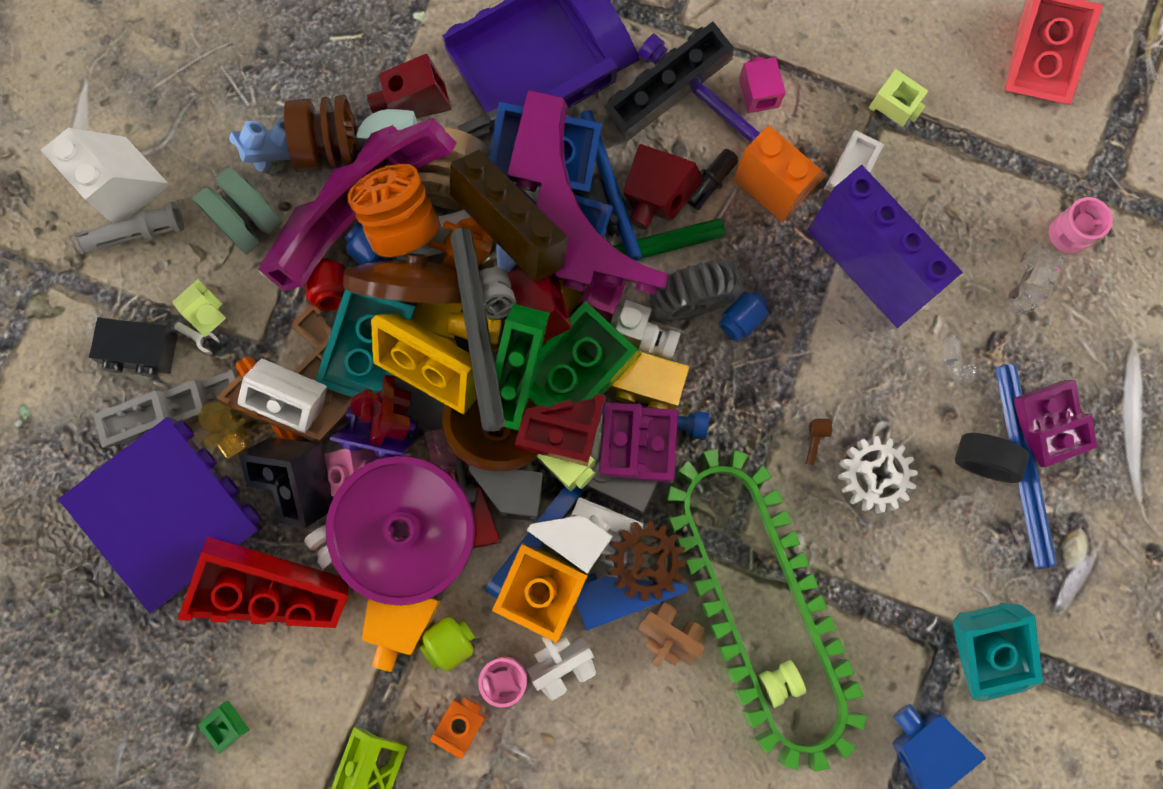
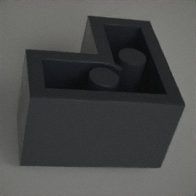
M269 437L238 454L246 486L272 491L280 523L307 528L328 514L333 496H331V485L328 480V472L321 444Z

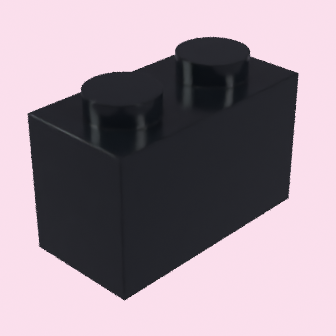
M97 317L89 358L101 364L100 369L108 372L123 373V368L135 369L136 374L146 377H157L158 372L170 374L178 334L164 325Z

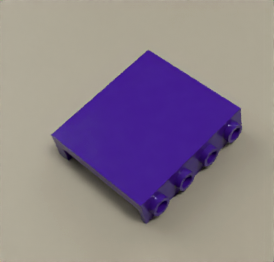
M504 0L492 8L482 9L474 18L463 24L453 25L442 35L445 51L485 114L497 109L499 102L524 107L528 90L561 97L566 102L567 109L616 82L617 65L611 56L607 59L603 57L567 0Z
M860 165L834 187L807 229L896 328H899L963 273L863 165Z
M169 417L163 419L58 498L60 503L149 614L161 609L171 601L172 597L190 584L207 536L239 546L253 534L263 529L258 523L262 518L257 510L250 503L244 505L236 495L240 491L232 479L227 475L221 477L214 468L217 461L205 447L199 449L192 438L195 434L189 425L182 419L177 421Z

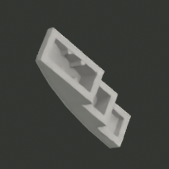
M232 369L204 381L192 380L164 392L155 390L93 414L102 448L137 440L166 417L174 418L177 421L182 419L187 424H191L231 410V408L219 403L216 397L240 375L239 372Z

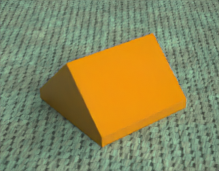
M521 544L492 611L558 643L588 574L560 555Z

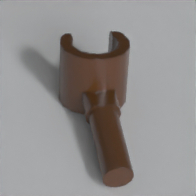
M814 419L810 422L809 434L811 443L805 464L814 466L820 437H831V419Z

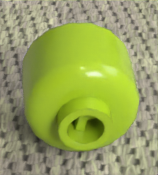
M446 616L424 631L422 634L423 644L419 648L434 670L441 668L443 671L449 672L473 655V647L470 641L476 637L464 619L457 624L452 617Z

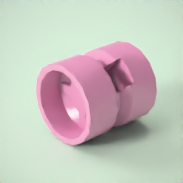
M1085 197L1077 200L1053 219L1050 224L1049 237L1052 244L1063 253L1076 254L1082 252L1110 231L1113 222L1111 210L1103 201L1097 198Z
M509 656L498 657L487 663L481 670L478 679L479 691L483 699L490 705L499 708L510 707L517 703L526 691L528 684L527 671L524 665L515 658Z

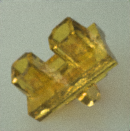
M212 401L201 408L199 413L200 424L205 430L210 431L208 435L202 438L208 448L216 443L226 459H229L247 447L250 441L240 428L246 423L241 414L232 419L230 408L219 401Z

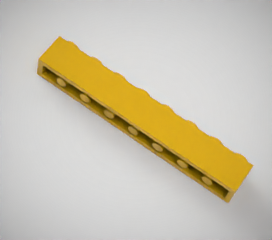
M417 303L412 320L418 321L425 329L434 334L450 339L457 346L454 334H448L447 331L450 312H460L463 309L462 303ZM501 318L497 345L492 344L493 352L499 350L505 325L503 318ZM549 340L543 342V343H542V347H543ZM641 352L636 361L606 392L615 394V399L628 404H634L636 400L649 404L648 408L677 409L689 366Z

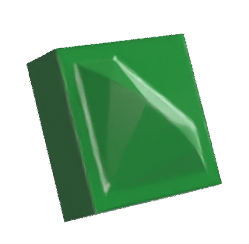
M229 701L218 706L198 724L218 754L228 749L249 731V728Z

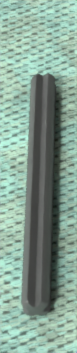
M459 227L451 234V241L481 423L484 431L495 432L505 426V419L472 231L469 228L463 229Z

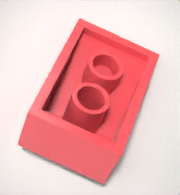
M1026 0L1017 28L1005 91L1071 105L1104 4L1086 0Z

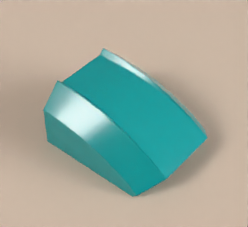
M1000 603L996 606L970 612H960L955 617L953 626L958 652L973 700L984 702L1018 694L1043 683L1035 615L1019 604Z

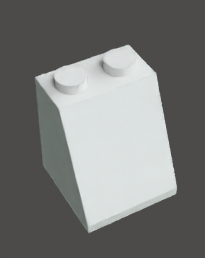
M68 127L41 149L43 154L79 194L111 223L130 219L170 186L124 136Z

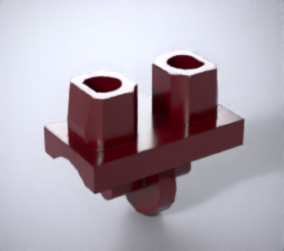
M384 374L382 389L376 393H373L370 389H365L353 396L350 407L352 413L363 422L371 421L370 444L381 446L385 437L403 441L410 428V417L402 415H405L409 408L411 392L395 388V376Z

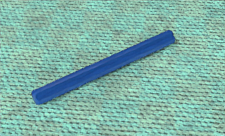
M1005 364L997 367L995 371L1009 441L1016 443L1029 452L1026 470L1022 481L1018 482L1034 565L1038 569L1051 568L1056 566L1057 561L1036 459L1022 432L1013 399L1022 395L1017 366L1015 364Z

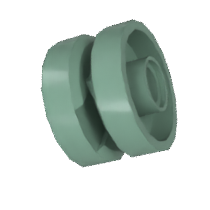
M227 166L215 176L216 184L227 196L226 198L224 196L220 197L212 188L206 186L191 198L226 236L247 255L259 244L258 237L254 233L255 229L250 222L262 233L269 235L282 222L268 206L269 203L250 182L245 181L233 168Z

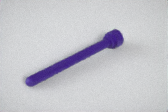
M654 33L643 43L638 51V55L647 63L652 62L656 65L661 62L668 49L664 46L665 42ZM703 83L692 91L749 142H752L760 134L759 131Z

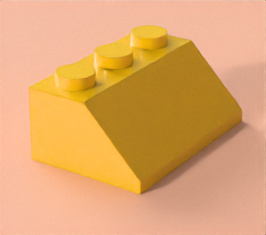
M398 313L375 315L371 320L373 363L464 415L477 399L470 353L454 345L450 339L438 336L425 329L416 320H409Z

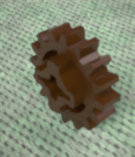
M645 521L643 529L638 522L630 523V533L625 529L617 531L621 538L620 542H609V545L615 549V553L605 556L606 560L614 562V567L607 570V574L618 576L614 583L615 588L621 589L627 586L625 590V596L633 598L638 591L640 601L647 602L649 593H651L654 599L660 600L662 599V589L672 593L674 587L671 581L673 579L682 581L683 579L681 574L677 572V569L687 564L683 560H678V554L684 552L685 548L674 546L673 543L677 540L678 535L676 533L665 535L667 526L664 524H659L654 530L653 521ZM650 536L657 540L646 546L638 538ZM626 551L628 553L627 565L624 567V555ZM642 554L651 555L648 559L649 568L641 567L644 562ZM667 556L668 563L665 569V557ZM643 576H647L654 583L644 586L635 583V581L640 580Z

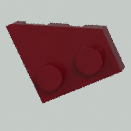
M594 395L593 399L573 403L571 400L558 402L551 407L538 406L525 409L516 437L515 448L588 467L606 395Z

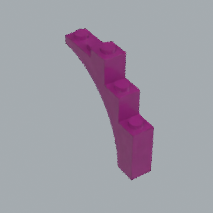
M528 90L507 175L513 181H516V186L520 189L536 192L537 187H541L536 206L569 237L565 266L557 271L555 276L564 280L563 287L578 291H584L585 285L594 287L597 274L602 275V282L621 286L623 280L637 283L635 290L656 295L657 289L666 290L669 279L667 273L641 265L616 250L596 232L585 217L571 189L565 164L564 128L568 106L561 97Z
M434 118L402 130H397L391 125L371 133L355 162L333 170L315 201L295 207L258 270L283 291L304 286L317 264L333 243L356 219L355 211L351 209L347 197L354 184L372 171L389 165L410 164L418 170L434 160L451 154L457 143Z

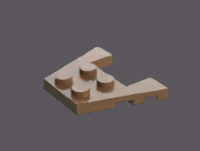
M310 305L292 323V327L312 344L316 350L293 372L316 380L332 330L322 317L321 311L317 307ZM240 375L216 397L218 402L226 407L319 444L346 419V412L348 407L351 406L353 398L327 389L321 413L312 422L308 430L303 433L258 414L254 410L251 411L238 405L243 377Z

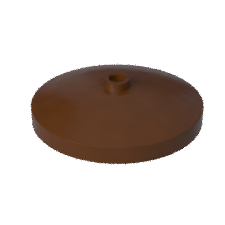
M407 254V260H385L366 263L345 269L343 273V287L357 294L405 302L462 303L456 268L429 262L428 255Z

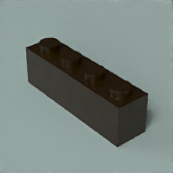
M480 149L450 163L449 194L535 283L564 268L569 237Z

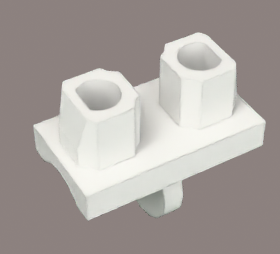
M566 636L561 638L558 643H553L552 640L542 637L546 648L534 654L538 663L527 669L536 690L539 691L541 689L551 701L562 696L567 691L560 677L573 670L579 682H585L596 675L592 661L594 655L583 636L572 643H569Z

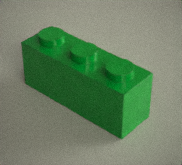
M513 304L506 318L495 364L505 419L504 427L519 430L524 410L527 408L550 313Z

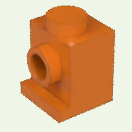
M466 696L463 697L462 701L457 698L453 699L429 741L462 760L486 718V715L480 712L483 707ZM462 719L466 723V730L462 733L456 732L453 729L454 720Z

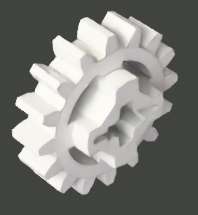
M879 436L871 438L869 444L863 439L857 442L858 450L851 447L846 451L851 459H843L839 463L843 468H846V472L838 475V479L846 480L848 484L841 490L843 493L850 491L853 493L850 500L851 504L862 501V511H869L873 505L877 514L885 512L886 506L891 511L898 509L897 500L904 503L910 499L905 491L916 489V485L910 482L909 479L918 475V471L909 470L908 467L914 461V458L907 457L904 459L902 454L905 447L902 445L897 449L892 448L893 439L891 438L885 440L883 444H881ZM867 453H876L872 462L860 460ZM877 468L879 469L878 475L883 477V480L878 482L876 481L877 475L872 473V470ZM857 478H859L863 486V489L858 484ZM884 488L895 489L888 497L879 498Z

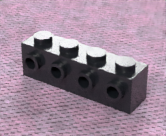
M714 21L706 27L698 28L688 37L687 42L678 49L673 48L662 57L661 62L651 70L646 69L635 78L634 83L628 88L619 90L612 95L604 106L607 116L626 141H629L732 61L734 47Z

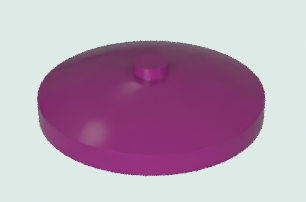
M409 456L378 459L352 473L336 492L330 504L326 520L328 552L332 563L342 579L364 597L389 605L419 603L434 597L456 580L466 566L475 538V522L472 507L460 484L452 475L438 465L424 459Z

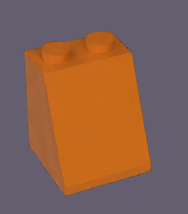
M768 125L745 149L733 181L783 223L825 178L826 174Z

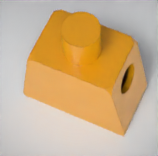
M430 598L410 605H389L368 599L362 640L378 645L371 666L392 672L398 652L415 655L422 642V634L430 627L441 605V601Z

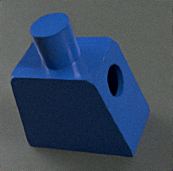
M907 704L893 715V718L903 729L904 733L892 742V745L916 789H949L986 759L979 749L940 714L929 712L921 718L913 706Z

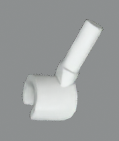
M181 322L175 325V329L195 341L197 347L204 354H213L203 347L206 339L212 338L220 343L213 333H209L204 337L200 332L194 331Z

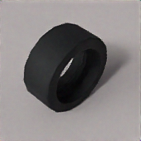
M966 433L962 435L955 456V463L961 468L981 477L1006 483L1021 482L1029 460V452L1025 448L1003 438L981 433Z

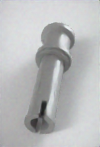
M169 202L166 207L150 212L145 209L141 210L136 214V217L75 233L74 242L78 251L81 254H86L94 250L142 237L153 240L158 234L172 230L181 232L184 230V222L176 203Z

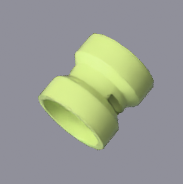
M791 660L781 663L779 668L773 672L766 670L757 675L760 687L773 709L783 705L785 699L791 696L798 698L807 692L802 677Z

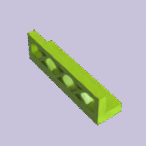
M353 727L331 789H369L375 784L377 789H392L407 745L402 742L380 738L365 729ZM381 748L393 750L388 764L378 770L376 761Z

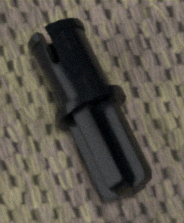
M724 149L707 170L702 169L700 171L703 180L688 199L690 200L688 204L692 208L700 210L716 189L722 188V181L738 163V156L734 152Z

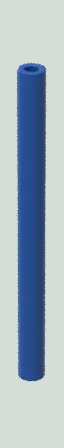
M591 110L583 111L580 114L581 119L596 122ZM600 135L595 162L609 203L613 206L612 212L619 219L617 227L626 254L634 261H639L642 255Z

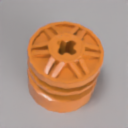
M394 164L372 171L354 184L347 195L348 203L351 209L355 211L358 222L363 225L364 234L373 252L379 256L395 257L415 251L428 243L437 234L441 225L431 200L426 197V190L420 180L417 169L410 164Z

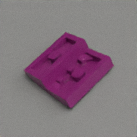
M1063 380L1013 398L1022 432L1040 467H1048L1097 448L1092 414L1081 413L1076 380Z
M605 403L600 475L632 480L674 483L678 410L642 408L641 404Z

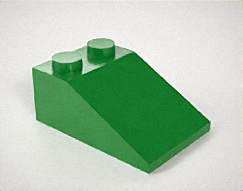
M584 301L569 318L572 328L551 338L541 348L529 398L536 405L551 407L558 402L571 400L573 403L593 399L594 395L603 394L636 361L641 352Z

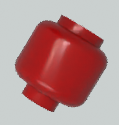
M322 258L304 285L306 299L312 306L322 311L339 309L345 292L343 273L346 268L343 264L328 258Z

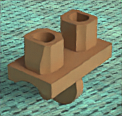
M664 601L652 612H648L636 630L649 638L645 647L655 653L651 664L658 667L663 660L676 666L680 659L691 665L697 657L701 656L705 649L701 644L706 629L695 621L690 620L682 631L675 628L671 623L677 611Z

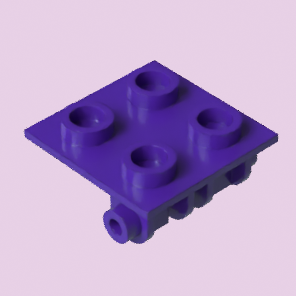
M349 406L346 412V420H350L351 423L330 438L331 441L340 442V446L347 450L360 451L362 448L375 450L376 455L382 458L403 456L417 442V438L410 437V434H416L418 421L412 420V416H406L410 417V428L403 441L385 437L381 446L370 444L371 421L363 422L352 413L351 406Z

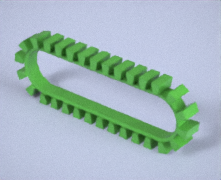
M718 449L705 451L700 455L706 469L705 471L698 474L688 460L675 474L689 483L685 492L672 486L667 489L665 504H682L683 515L671 517L666 521L671 533L687 525L691 537L677 539L675 543L676 546L684 547V552L694 546L697 550L699 558L686 560L685 569L688 576L701 568L705 570L707 580L691 583L697 597L711 589L713 590L716 601L700 603L705 618H710L721 610L725 622L708 625L713 639L718 640L727 633H730L733 643L716 646L721 659L727 662L734 656L739 655L741 665L725 667L730 682L736 684L747 677L751 685L734 689L739 704L745 706L756 699L759 708L742 711L747 725L755 728L765 721L769 729L753 737V739L767 754L778 742L784 744L785 746L777 762L798 771L800 752L808 753V766L813 771L830 769L823 750L832 746L839 756L847 759L856 749L855 746L840 736L846 724L864 731L867 715L858 712H848L846 700L861 698L864 695L858 682L849 680L842 686L838 682L837 678L855 674L849 660L840 659L831 665L828 656L846 652L840 638L832 637L824 643L821 641L819 634L837 630L831 616H823L815 622L812 619L810 612L825 610L827 606L822 595H814L806 601L802 595V590L818 588L813 573L805 574L796 580L792 569L807 567L809 563L804 552L797 553L789 559L785 554L784 548L795 547L801 544L795 531L784 535L780 539L775 528L792 524L786 510L771 518L766 508L783 503L779 491L776 489L762 498L757 485L769 480L772 476L764 466L757 469L751 477L741 471L743 464L749 456L748 454L734 450L730 454L728 467L719 466ZM715 474L729 475L741 481L749 490L834 695L837 706L835 723L831 731L815 743L795 744L782 736L775 725L690 513L689 502L691 493L695 485L707 476Z

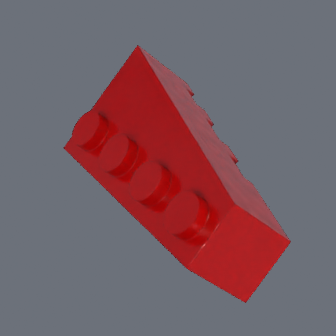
M207 536L177 620L191 621L192 618L211 619V622L227 623V620L251 621L250 624L265 625L266 622H284L287 626L336 628L348 598L349 585L341 576Z

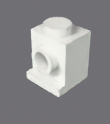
M625 300L623 308L617 307L615 309L611 325L639 349L652 308Z

